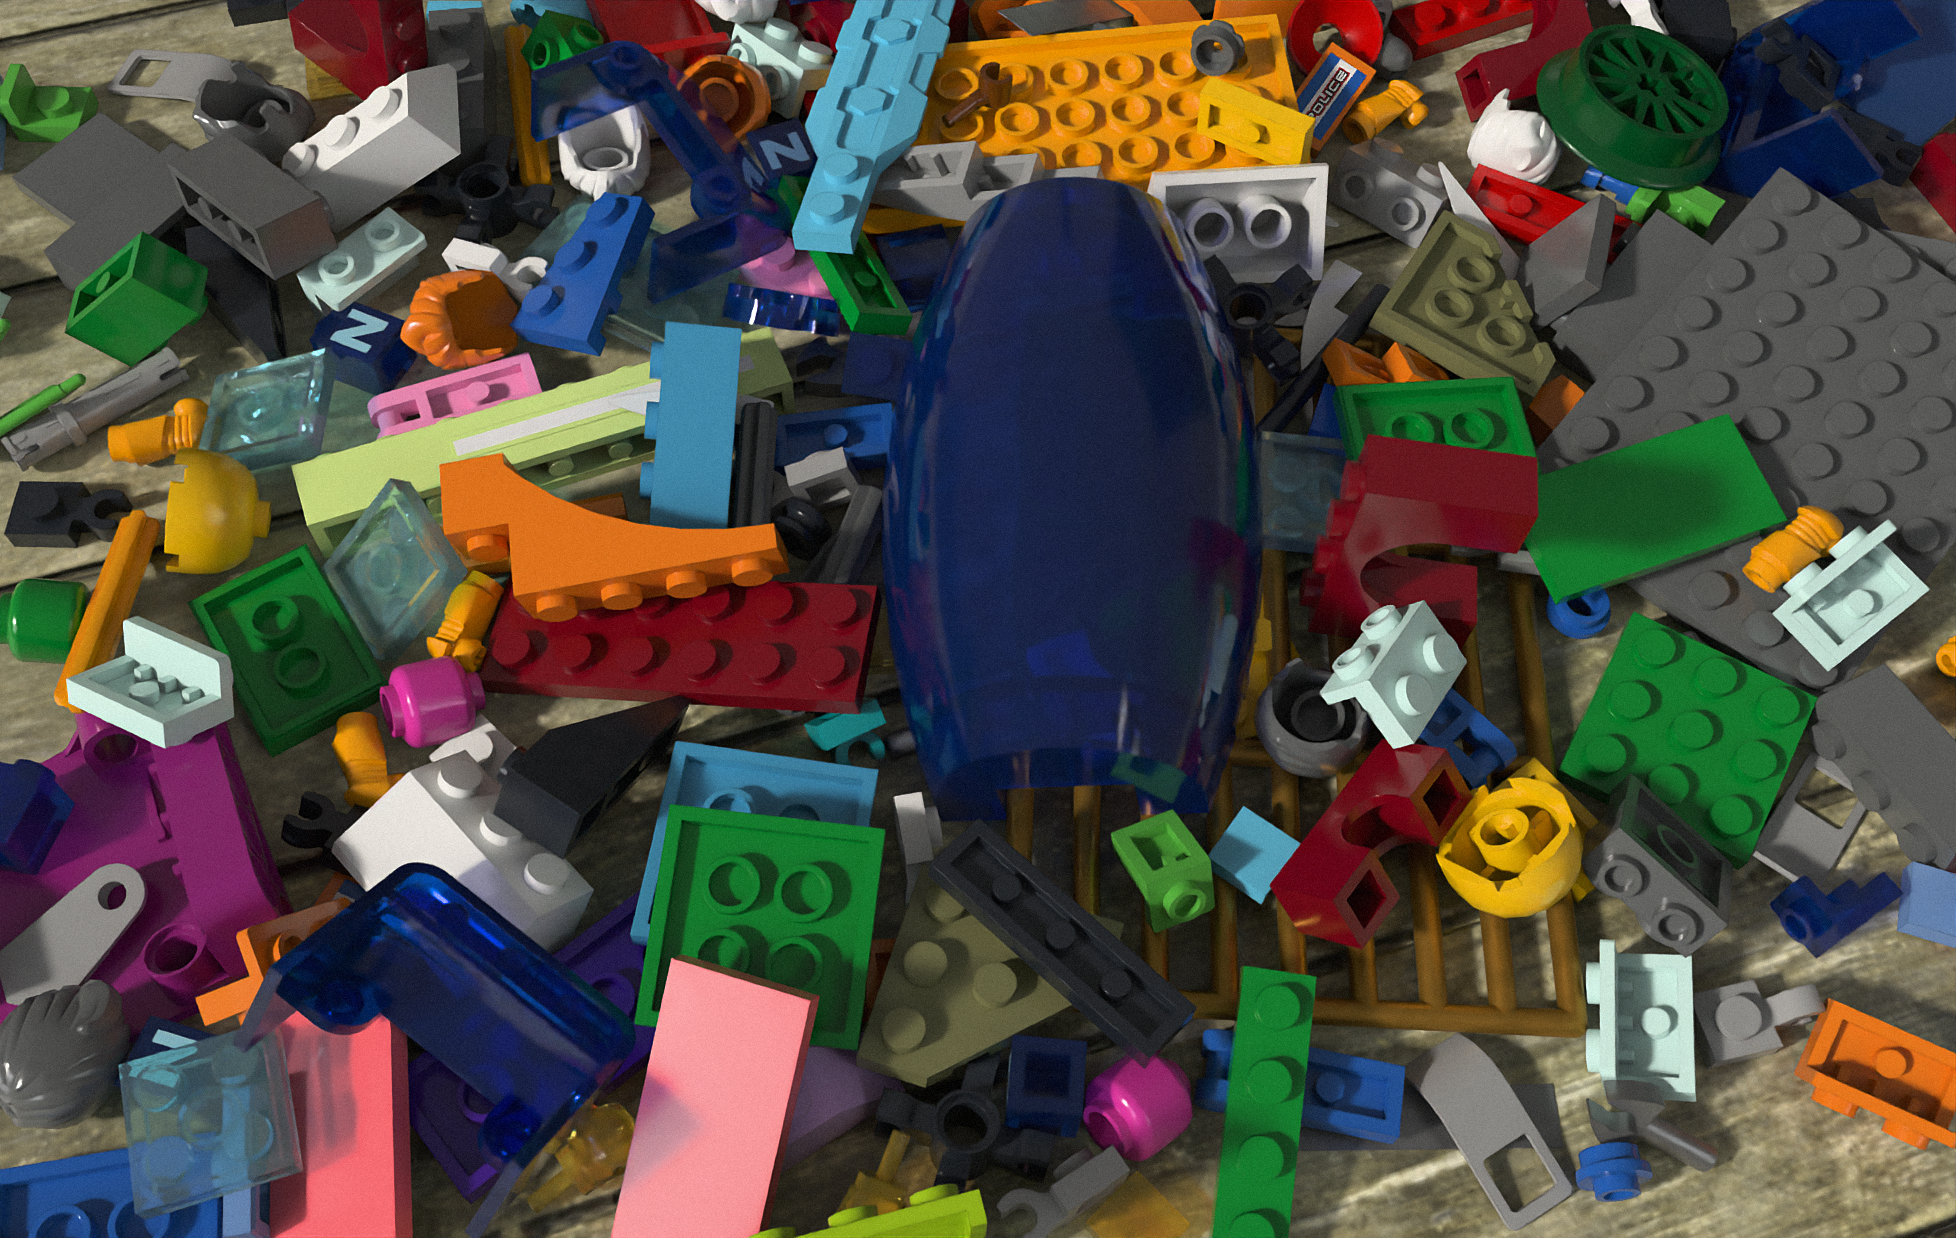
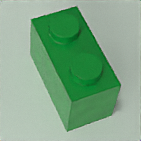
M142 231L75 288L64 333L133 367L150 352L158 353L164 349L172 335L185 325L193 326L200 320L208 305V296L204 294L209 268Z

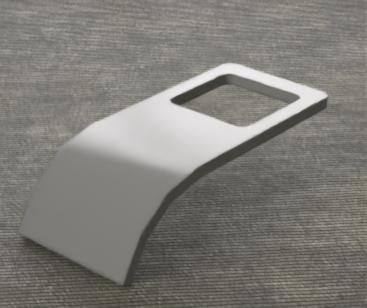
M136 49L107 86V89L111 94L182 99L195 103L196 96L199 93L198 89L205 80L228 81L235 77V73L230 68V64L234 62L211 54ZM141 60L171 61L152 87L124 85Z
M1811 752L1805 758L1763 827L1751 855L1817 898L1822 899L1824 896L1821 892L1823 884L1866 808L1857 800L1842 828L1837 829L1795 802L1797 793L1813 768L1853 791L1852 783L1834 762L1824 759L1817 752Z
M1457 1032L1405 1065L1404 1080L1411 1084L1429 1102L1439 1116L1508 1230H1520L1572 1194L1573 1188L1508 1081L1492 1059L1473 1041ZM1524 1134L1546 1167L1554 1184L1550 1189L1513 1212L1484 1167V1160Z

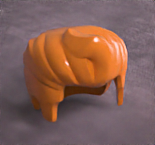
M708 55L687 68L683 74H679L673 82L674 100L680 123L695 139L707 145L731 150L746 147L755 140L764 127L768 114L771 112L769 87L763 74L750 63L732 56Z
M464 269L442 273L420 282L419 289L415 291L413 301L410 304L411 315H409L404 323L400 337L413 350L421 355H426L427 359L434 366L441 367L442 370H466L494 362L517 348L518 335L509 324L519 312V306L509 295L507 287L492 271Z

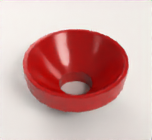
M1300 0L1293 9L1286 28V50L1290 61L1304 77L1309 75L1322 57V54L1315 49L1313 43L1314 33L1321 26L1336 28L1342 37L1341 48L1370 67L1376 61L1382 47L1383 24L1379 11L1372 0Z

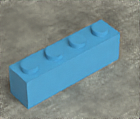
M666 321L664 342L652 341L650 379L661 380L659 402L647 401L644 438L656 440L654 463L642 462L639 499L651 500L649 524L646 525L678 529H727L742 329Z

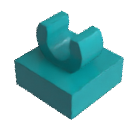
M863 697L860 715L826 713L804 724L814 748L825 751L831 749L832 763L852 766L847 754L849 747L856 741H862L866 745L872 759L880 760L885 757V748L882 740L878 735L870 731L886 723L876 698Z

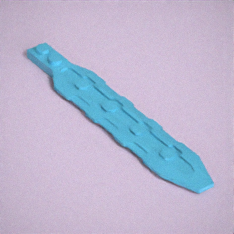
M956 0L856 1L851 17L844 21L835 45L838 52L824 87L818 89L805 124L806 132L818 160L792 228L795 249L845 254L854 253L879 175L918 137L928 106L926 93L937 60L944 56L951 34L948 25Z

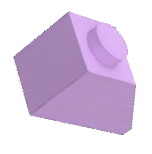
M862 1032V1033L860 1034L859 1047H860V1044H861V1041H862L864 1032ZM809 1047L781 1173L783 1174L877 1112L884 1087L905 1093V1089L900 1081L857 1067L856 1056L858 1052Z

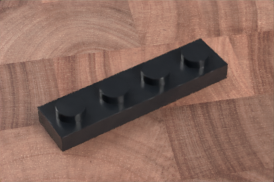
M980 818L975 820L930 862L928 876L1144 1069L1192 1019L1197 1009L1193 1003Z

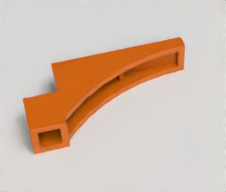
M504 453L439 464L444 536L466 560L472 559L480 562L497 561L506 557L508 552H510L513 596L534 619L548 622L566 621L577 616L578 611L599 607L612 610H626L639 606L643 601L642 599L670 595L675 598H691L705 593L707 587L735 583L739 586H756L770 581L773 575L790 572L787 548L774 523L730 529H678L638 524L595 513L553 496L524 479Z

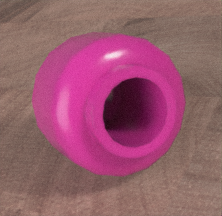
M439 656L398 666L391 672L389 685L380 687L382 712L392 738L402 736L404 741L413 748H425L445 743L450 738L469 732L475 726L476 711L483 710L486 707L485 693L478 673L476 671L466 673L459 661L452 656Z
M1127 1054L1092 1079L1088 1084L1085 1094L1086 1108L1084 1109L1083 1117L1089 1135L1103 1151L1113 1145L1119 1155L1128 1160L1142 1162L1154 1156L1186 1131L1190 1125L1193 1108L1189 1079L1183 1069L1170 1059L1157 1056L1144 1069Z

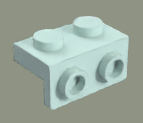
M768 18L766 24L743 23L737 25L735 23L727 55L748 62L763 74L769 87L771 108L786 119H797L805 91L818 90L825 86L835 60L831 56L832 50L818 42L806 40L797 34V26L782 19Z
M387 207L338 243V249L316 259L296 275L315 318L330 331H333L350 318L348 315L352 309L359 311L419 266L417 254L424 250L428 244L422 232L391 208Z
M1889 519L1870 534L1859 525L1828 551L1836 561L1824 570L1815 562H1812L1783 586L1791 597L1772 614L1827 671L1840 663L1930 590L1883 543L1886 538L1898 529Z
M1424 600L1398 609L1394 605H1387L1370 614L1361 624L1363 633L1352 648L1345 651L1335 660L1332 665V669L1335 672L1320 691V695L1328 705L1356 697L1393 749L1416 742L1467 663L1455 640L1448 635Z
M139 616L123 621L124 656L66 679L69 704L164 749L184 744L190 741L194 735L234 717L232 691L234 677L230 658L220 651Z
M1600 939V962L1587 961L1586 964L1588 1004H1600V1029L1586 1030L1588 1072L1600 1073L1602 1085L1603 1081L1607 1080L1642 1081L1660 1086L1664 1100L1696 1102L1692 955L1685 958L1682 955L1617 953L1615 940Z

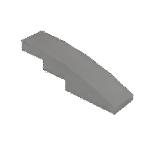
M977 141L910 146L879 175L870 202L922 215L983 224L1027 227L1094 226L1106 186V180L1100 166L1045 170L1038 153L984 158Z

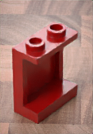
M585 0L596 28L603 37V43L616 63L614 71L622 89L636 86L653 88L666 81L675 80L679 74H683L687 68L708 55H727L731 44L727 32H713L704 8L695 0Z

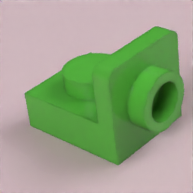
M11 63L4 82L0 85V114L8 120L20 142L58 143L94 117L99 105L91 87L36 86L24 64Z
M1698 185L1674 191L1652 190L1639 187L1626 206L1625 212L1632 216L1630 220L1644 225L1653 213L1659 209L1705 239L1726 201Z
M1173 809L1111 833L1113 853L1143 895L1146 921L1154 932H1160L1177 924L1188 922L1197 916L1211 911L1215 907L1211 859Z

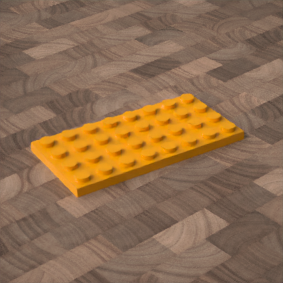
M1277 14L1214 19L1228 22L1233 26L1236 34L1241 35L1244 40L1245 53L1241 59L1237 60L1238 66L1233 71L1212 77L1241 87L1246 91L1283 106L1293 108L1299 112ZM1214 20L947 44L944 56L936 62L926 93L928 106L918 137L910 145L922 146L977 141L984 158L1038 153L1045 170L1100 166L1106 180V186L1098 213L1144 209L1152 172L1274 165L1197 133L1200 92L1211 76L1202 73L1194 65L1191 58V48L1193 45L1191 41L1193 33L1200 25L1208 26ZM1214 43L1217 49L1223 50L1220 43ZM990 62L999 63L998 80L1013 75L1011 96L1005 107L989 108L983 106L973 111L951 128L946 127L943 123L942 116L962 103L970 94L978 89L980 69L983 65ZM1309 156V160L1307 161L1306 164H1310V163H1311L1310 156ZM870 202L862 230L865 235L983 223L922 215Z

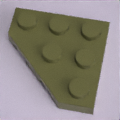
M1444 209L1376 310L1369 327L1420 353L1427 359L1464 379L1513 376L1523 410L1526 412L1556 359L1547 342H1538L1529 324L1533 313L1517 280H1508L1499 260L1503 252L1495 236Z
M922 863L856 1056V1066L927 1088L951 1076L953 1069L987 1052L992 1055L1041 1030L1044 1023L1076 1007L928 876L929 865ZM1089 913L1120 940L1124 923Z

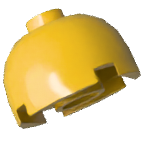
M180 447L174 464L188 465V468H185L184 482L170 481L165 522L164 553L174 554V556L166 564V571L187 574H218L236 568L249 557L255 537L268 539L272 501L259 500L256 478L245 465L229 455L204 449Z
M1519 777L1508 779L1512 788L1500 789L1490 793L1485 784L1471 790L1473 799L1439 844L1438 855L1436 854L1445 877L1463 899L1478 910L1503 918L1528 917L1549 909L1566 896L1578 878L1584 847L1580 830L1564 795L1547 782Z

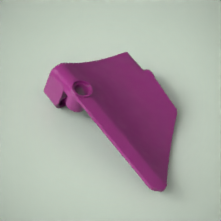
M74 713L77 729L68 746L62 752L0 785V951L97 869L108 864H125L139 871L144 877L148 888V897L143 911L86 981L88 982L90 979L101 980L113 986L119 992L122 998V1010L125 1015L124 1023L130 1025L132 1032L129 1040L130 1044L157 1032L158 1029L162 1030L188 1017L199 1014L200 1011L195 999L196 997L249 976L236 939L237 933L251 926L295 913L253 803L227 721L194 735L190 741L184 744L164 749L91 713ZM124 885L117 886L110 892L107 902L111 910L120 907L125 901L126 889ZM0 979L1 1025L8 1014L18 1005L7 1003Z

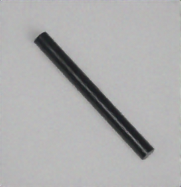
M1376 284L1254 427L1249 434V438L1256 447L1264 450L1268 449L1328 378L1330 373L1321 355L1336 337L1354 346L1369 329V324L1376 310L1390 291L1387 286Z

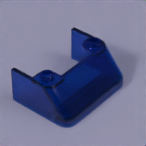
M1812 0L1779 16V18L1785 20L1792 27L1797 39L1806 34L1841 66L1832 101L1845 100L1862 87L1871 60L1921 39L1924 33L1922 27L1901 0ZM1777 18L1748 31L1737 40L1733 54L1729 59H1724L1718 76L1727 94L1729 105L1727 119L1719 131L1721 140L1720 159L1712 175L1703 181L1702 185L1753 199L1774 173L1782 167L1825 197L1831 198L1882 178L1884 169L1834 107L1822 113V109L1813 113L1798 98H1793L1785 91L1783 85L1778 81L1781 70L1776 65L1764 63L1756 55L1755 48L1767 40L1760 33L1761 28Z
M630 41L610 42L531 72V135L536 142L637 104L693 180L690 190V203L700 219L657 237L652 241L647 298L652 305L774 252L786 243L792 222V214L788 205L698 85L687 74L643 46Z
M412 862L398 867L269 967L232 1044L245 1054L296 1011L320 1029L337 1035H352L362 1032L379 1017L385 1016L496 1105L481 1124L477 1135V1142L480 1153L485 1161L499 1172L501 1176L464 1231L472 1238H480L546 1165L619 1071L635 1046L636 1032L630 1018L619 1007L452 875L432 864Z

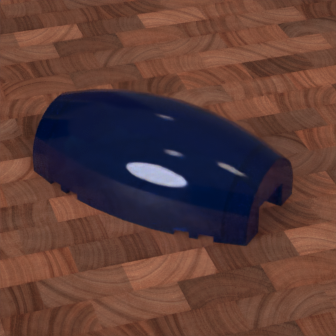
M1091 177L1043 179L1011 188L984 203L964 224L932 285L908 349L890 424L882 490V579L890 651L905 719L932 801L937 808L942 822L975 821L978 818L981 820H1006L1007 789L1134 784L1141 815H1156L1171 809L1176 814L1209 813L1221 781L1222 772L1226 767L1236 739L1235 729L1242 700L1246 698L1250 681L1249 671L1254 654V646L1257 643L1264 579V505L1253 411L1239 350L1220 297L1186 227L1173 210L1161 200L1138 188L1120 182Z

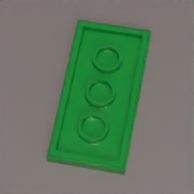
M1729 413L1539 475L1538 518L1524 543L1555 605L1777 530L1788 519Z

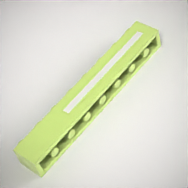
M770 327L752 332H742L737 394L743 395L737 396V398L748 395L772 401L774 403L773 408L777 410L778 415L795 414L793 380ZM650 361L635 366H623L608 374L577 383H565L553 390L518 400L503 401L491 408L460 417H448L438 421L436 424L398 435H386L371 443L336 453H324L312 460L292 465L307 526L324 558H328L443 523L439 464L504 453L524 479L545 491H549L655 458L656 440L644 438L646 416L610 405L607 400L625 394L660 390L661 380L650 379Z

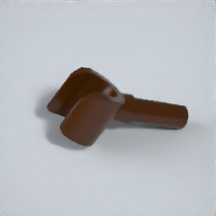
M990 62L983 65L980 69L978 89L970 94L966 100L942 116L943 123L946 127L951 128L973 111L983 106L989 108L1005 107L1011 96L1013 75L998 80L1000 64Z

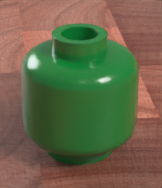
M27 578L20 581L13 593L4 592L0 598V644L9 645L12 655L22 662L65 664L91 598L88 587L82 582Z

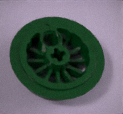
M1628 24L1607 25L1589 33L1578 47L1570 48L1554 55L1539 72L1536 84L1537 100L1548 125L1575 155L1602 173L1633 186L1652 190L1674 191L1691 188L1702 183L1716 169L1721 154L1719 131L1727 119L1729 110L1727 94L1711 67L1695 52L1679 41L1641 26Z

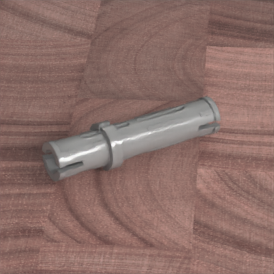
M166 347L160 353L66 404L59 400L48 407L49 413L7 436L0 437V441L5 449L9 451L10 456L21 471L25 472L30 466L72 443L78 448L89 442L86 435L180 383L189 381V375L184 368L180 369V360L169 347Z

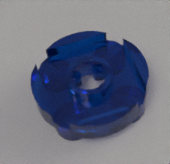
M729 283L727 294H724L721 318L791 331L812 332L811 334L839 337L842 314L839 313V307L835 300Z

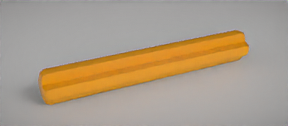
M522 23L518 27L509 25L503 32L520 181L523 187H529L534 184L553 185L541 89L539 88L538 80L520 52L532 33V29Z
M133 510L130 516L123 517L120 521L54 691V699L57 705L68 707L71 713L83 714L86 711L69 704L66 679L114 659L123 634V621L129 618L157 541L160 523L158 519L148 517L144 510Z

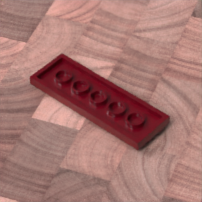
M511 570L479 672L483 688L487 693L655 702L681 695L691 702L690 705L860 715L882 597L878 586L768 581L756 586H739L735 583L707 587L705 593L696 597L675 598L670 595L642 599L643 601L639 606L631 609L612 610L599 607L578 611L577 616L566 621L548 622L534 619L513 596Z

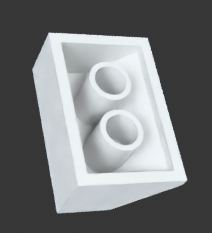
M443 64L405 73L389 85L381 86L374 90L367 100L346 114L334 117L324 129L305 142L296 143L283 156L282 169H288L296 180L310 191L317 190L329 203L335 218V222L330 225L332 231L339 233L461 154L456 69L449 64Z
M1327 163L1152 172L1145 206L1141 214V271L1151 288L1156 290L1196 287V284L1202 280L1196 273V266L1214 254L1225 265L1237 284L1244 282L1274 283L1284 272L1298 263L1313 280H1322L1329 165Z
M466 750L409 771L334 842L331 851L459 1000L569 944L594 891L565 858L562 860L493 814L501 788Z

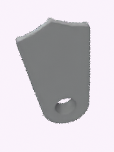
M119 863L108 864L97 869L0 951V979L7 1003L19 1006L25 999L40 995L49 990H60L66 985L82 987L143 911L148 897V888L142 874L133 867ZM124 885L126 889L125 901L120 907L111 910L107 902L110 892L115 887Z

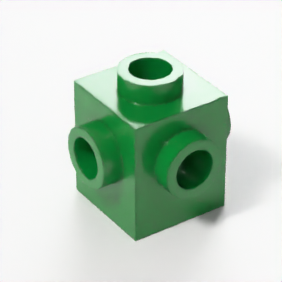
M550 10L544 11L520 51L538 80L539 88L546 96L560 102L566 100L574 102L578 97L585 96L595 88H602L616 66L615 61L603 43L602 35L592 26L589 20Z

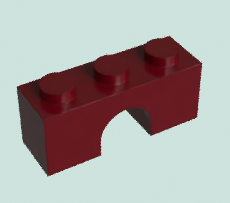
M1386 739L1379 741L1269 884L1298 932L1363 950L1400 899L1397 890L1378 859L1392 848L1406 843H1422L1438 847L1473 799L1447 749L1420 744H1411L1393 749Z

